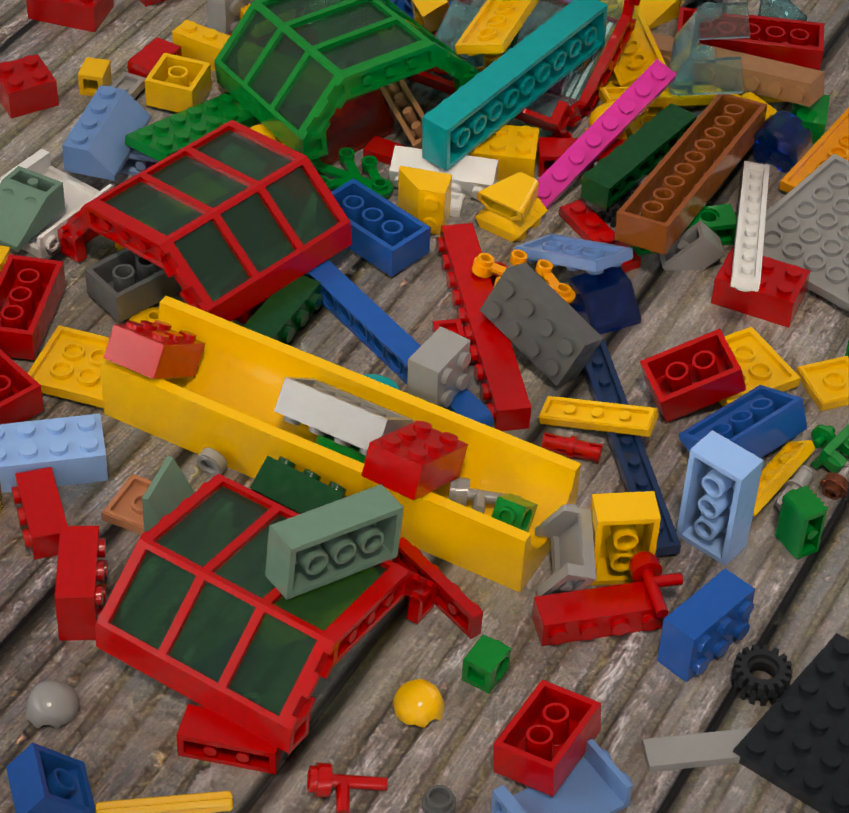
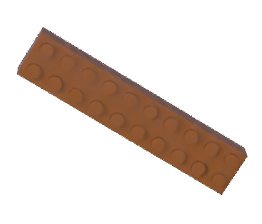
M719 92L618 210L615 240L629 246H637L650 250L653 253L665 255L764 132L767 104Z

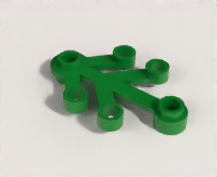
M342 148L339 151V161L344 164L347 171L325 164L320 158L311 161L319 175L324 173L337 178L329 180L327 176L320 175L329 190L336 189L354 178L385 199H389L393 193V184L389 180L381 178L377 170V158L369 155L362 158V169L368 173L370 179L361 176L354 162L355 152L351 148Z

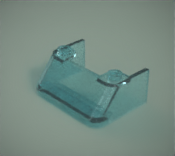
M706 2L693 13L676 33L670 69L677 76L668 86L671 94L681 96L744 93L741 57H716L715 49L707 45H700V40L750 38L748 2Z

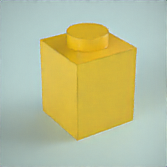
M86 57L78 72L79 95L93 97L100 85L110 86L112 82L111 60Z

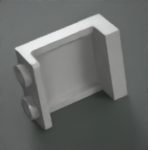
M565 504L535 528L536 536L547 537L551 540L553 572L549 578L537 586L538 596L583 590L596 580L592 511L579 508L576 504Z

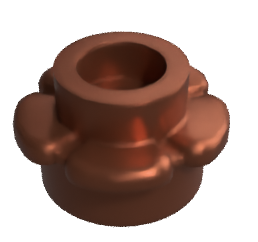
M828 473L825 479H821L820 486L823 488L822 492L826 497L837 500L838 498L846 497L849 482L840 474Z

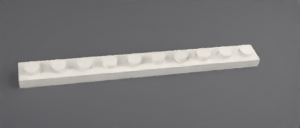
M744 161L742 169L730 287H735L743 292H758L761 282L770 165Z

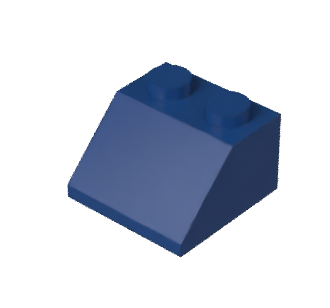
M32 742L6 766L15 813H96L83 761Z

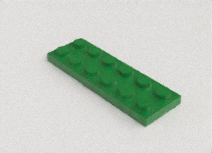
M220 94L215 98L206 100L203 103L189 107L184 111L172 114L165 119L127 134L125 145L157 161H161L231 120L246 127L253 126L260 121L234 99L232 95Z

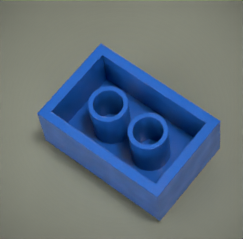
M726 568L664 618L657 661L685 682H688L696 674L701 675L713 659L722 657L734 641H740L747 635L750 629L748 624L750 614L754 609L753 598L755 588Z

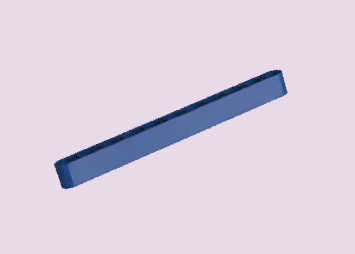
M329 260L304 274L303 276L321 282L322 304L407 384L408 359L421 345ZM467 388L463 391L460 390L454 396L452 403L447 408L444 407L487 426L493 427L494 419L490 410Z

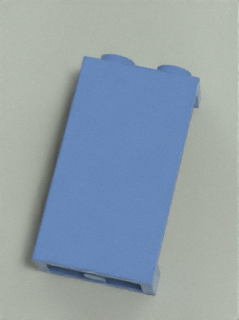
M593 739L587 741L585 758L577 763L554 797L531 787L512 795L502 785L492 790L490 811L491 813H617L630 806L633 784L630 777L625 772H621L612 762L610 754L604 748H600Z

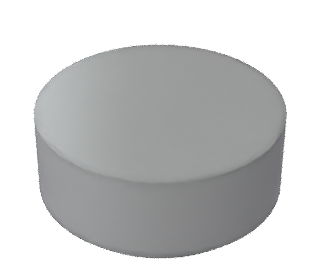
M204 448L196 458L200 469L213 477L218 473L222 474L227 468L225 458L211 448Z

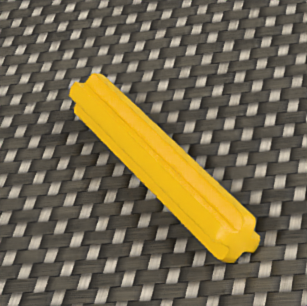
M228 790L101 801L96 803V813L225 812L233 809V796L231 791Z

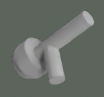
M458 477L457 480L451 481L448 499L466 506L467 500L473 501L472 509L484 514L485 503L496 504L498 496L505 494L469 488L470 479Z

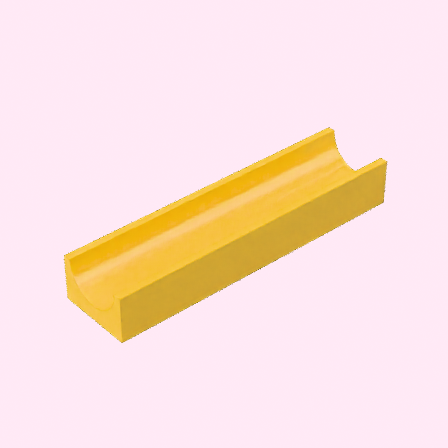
M165 296L159 302L158 320L171 324V330L176 332L180 330L191 332L197 335L196 340L206 343L195 376L152 379L107 359H103L100 362L105 415L198 455L204 448L214 449L225 458L228 468L254 479L267 456L276 460L281 456L296 464L294 469L302 473L305 469L316 473L321 477L320 482L329 485L330 481L342 486L347 490L345 493L347 497L379 485L361 476L364 463L316 444L317 434L308 431V425L288 423L283 420L284 415L274 411L285 377L314 378L411 418L414 422L425 421L430 423L433 429L456 435L458 440L468 444L460 477L470 479L469 488L504 494L511 493L538 504L529 532L491 517L495 504L485 503L483 514L472 509L473 501L467 500L466 506L448 499L451 484L449 482L416 500L409 499L386 488L404 507L400 538L405 537L413 546L418 547L419 550L517 592L522 591L551 549V540L547 537L536 536L535 528L561 506L576 504L581 463L168 296Z

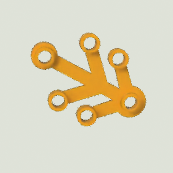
M516 249L512 251L509 261L512 265L516 266L525 263L528 255L526 252ZM480 253L474 259L472 272L479 277L488 278L493 273L502 276L507 267L495 263L492 255ZM545 259L538 260L535 272L542 276L546 283L570 305L576 296L574 290L568 284L560 283L552 273L553 264ZM500 277L496 278L494 287L497 284Z

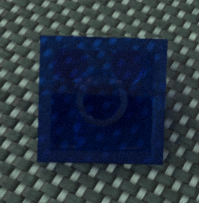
M621 267L604 269V273L598 275L585 273L569 278V286L576 294L570 306L600 335L641 323L642 318L632 282Z

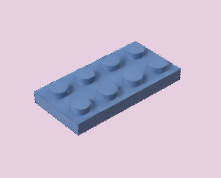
M552 233L515 246V250L519 249L527 253V262L537 263L538 260L545 259L550 261L553 267L565 266L570 271L586 270L590 275L602 274L604 269L620 267L623 262L633 259V248Z

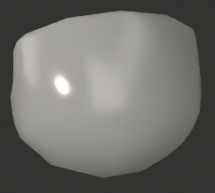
M56 680L43 681L36 685L29 695L25 707L26 718L38 729L43 725H51L58 729L61 725L71 722L79 709L78 694L67 683Z

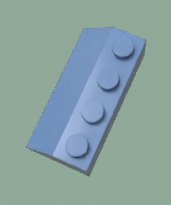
M100 85L62 145L64 170L115 181L133 151V148L125 145L126 135L139 128L146 127L151 120V115L126 90Z

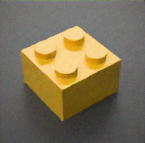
M163 53L145 79L146 105L179 113L189 107L202 103L212 88L211 63Z

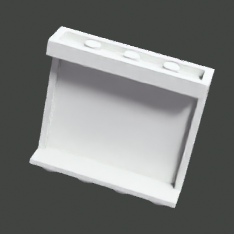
M40 149L0 177L1 183L8 174L20 166L63 182L65 209L21 248L42 259L60 247L57 230L64 226L75 213L79 212L84 204L113 188V185L109 184L99 191L51 166L50 152L44 149Z

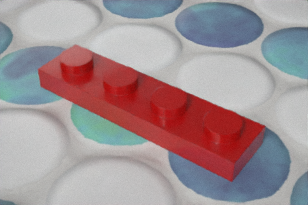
M582 199L559 207V216L582 239L629 247L627 244L615 240V232ZM633 251V259L623 262L620 267L611 269L617 275H621L639 268L641 258Z
M405 537L400 538L398 556L393 558L392 561L437 583L435 605L470 639L481 634L483 611L479 605L472 602L457 584L452 583L437 565L432 564L418 547L413 546Z

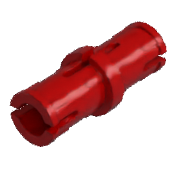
M545 432L541 447L554 453L566 455V458L569 459L575 457L599 463L603 444L579 440L577 436L571 435L569 438Z

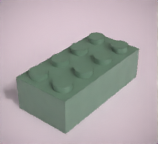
M380 484L269 525L265 576L283 597L288 600L398 556L404 507Z

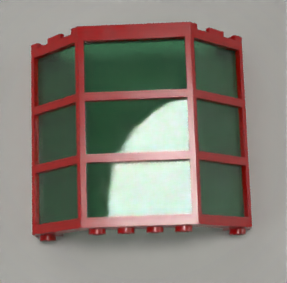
M234 120L227 122L84 204L79 212L75 213L64 226L57 230L61 253L80 263L87 258L85 243L101 234L164 270L168 278L174 276L183 290L179 294L186 304L230 322L352 244L350 220L309 158Z
M218 473L208 482H204L189 498H185L171 513L164 515L153 528L145 531L140 536L96 622V647L290 754L309 734L311 709L316 701V698L311 695L320 677L327 679L332 668L403 597L409 599L407 619L418 624L434 608L437 583L388 560L286 600L265 576L269 525L299 515V513Z

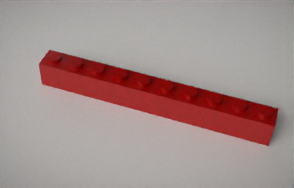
M473 223L442 225L440 237H436V248L438 253H442V269L447 270V286L453 289L452 302L453 306H458L457 318L463 324L465 337L470 340L471 362H475V380L481 382V400L487 402L486 407L493 416V426L495 429L500 431L529 429L532 407L511 342L480 311V308L493 290V285L490 277L482 278L472 272L475 257L482 253Z

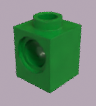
M511 493L501 495L497 498L491 517L529 532L538 504Z
M483 634L463 658L461 680L490 694L509 669L511 648L501 641L494 640Z

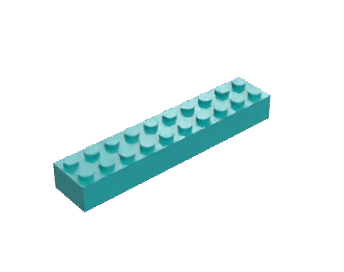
M572 0L566 7L556 12L552 18L541 24L530 35L525 36L517 45L493 61L486 69L477 73L473 79L459 87L451 96L445 98L438 106L427 112L422 119V158L445 171L449 170L605 45L608 4L599 0Z

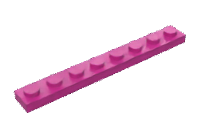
M656 59L537 180L539 182L538 198L547 210L676 79L677 74Z

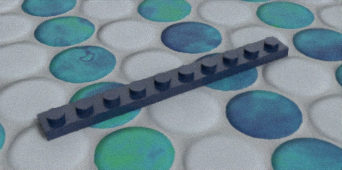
M602 340L583 368L593 399L599 402L629 405L606 342ZM605 432L626 491H655L661 517L655 555L680 554L681 544L641 436Z

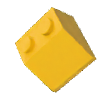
M400 166L397 206L431 227V234L440 235L441 226L447 225L450 217L452 174Z

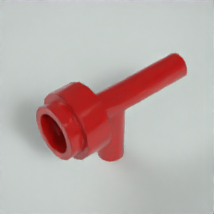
M648 551L639 552L630 560L629 571L634 582H644L656 616L658 618L666 617L669 611L660 588L683 585V576L681 572L661 575L662 566L658 557Z
M317 762L316 765H310L307 774V792L313 793L314 797L328 798L331 793V787L336 788V813H350V789L386 791L388 785L387 777L333 774L331 763Z

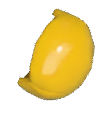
M414 679L402 684L396 691L392 702L398 720L406 725H416L422 728H426L428 723L434 719L441 721L445 710L444 700L438 687L425 679Z

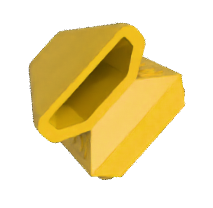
M517 172L479 191L477 199L485 206L475 216L480 228L510 242L525 239L527 229L539 226L542 216L548 211L538 198L539 182L537 179L522 172Z

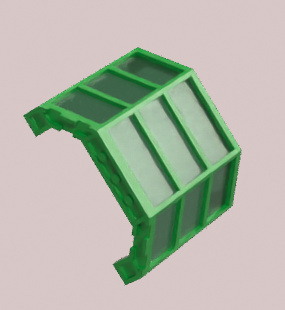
M254 0L214 60L217 83L287 147L306 155L310 161L328 154L326 131L331 125L329 120L336 109H341L347 100L434 67H438L454 77L455 92L459 87L473 79L477 73L481 72L463 57L457 55L454 50L390 0Z

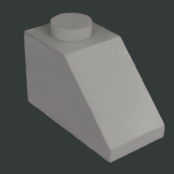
M702 221L697 222L683 232L665 255L659 253L662 268L666 271L704 270L725 255L720 237Z

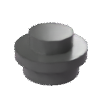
M434 785L423 795V810L426 813H453L456 808V797L448 787Z

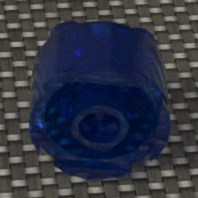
M778 111L774 115H770L754 135L755 142L752 148L755 161L760 164L768 163L773 165L783 173L789 172L812 143V135L809 128L805 130L801 125L802 120L790 112Z

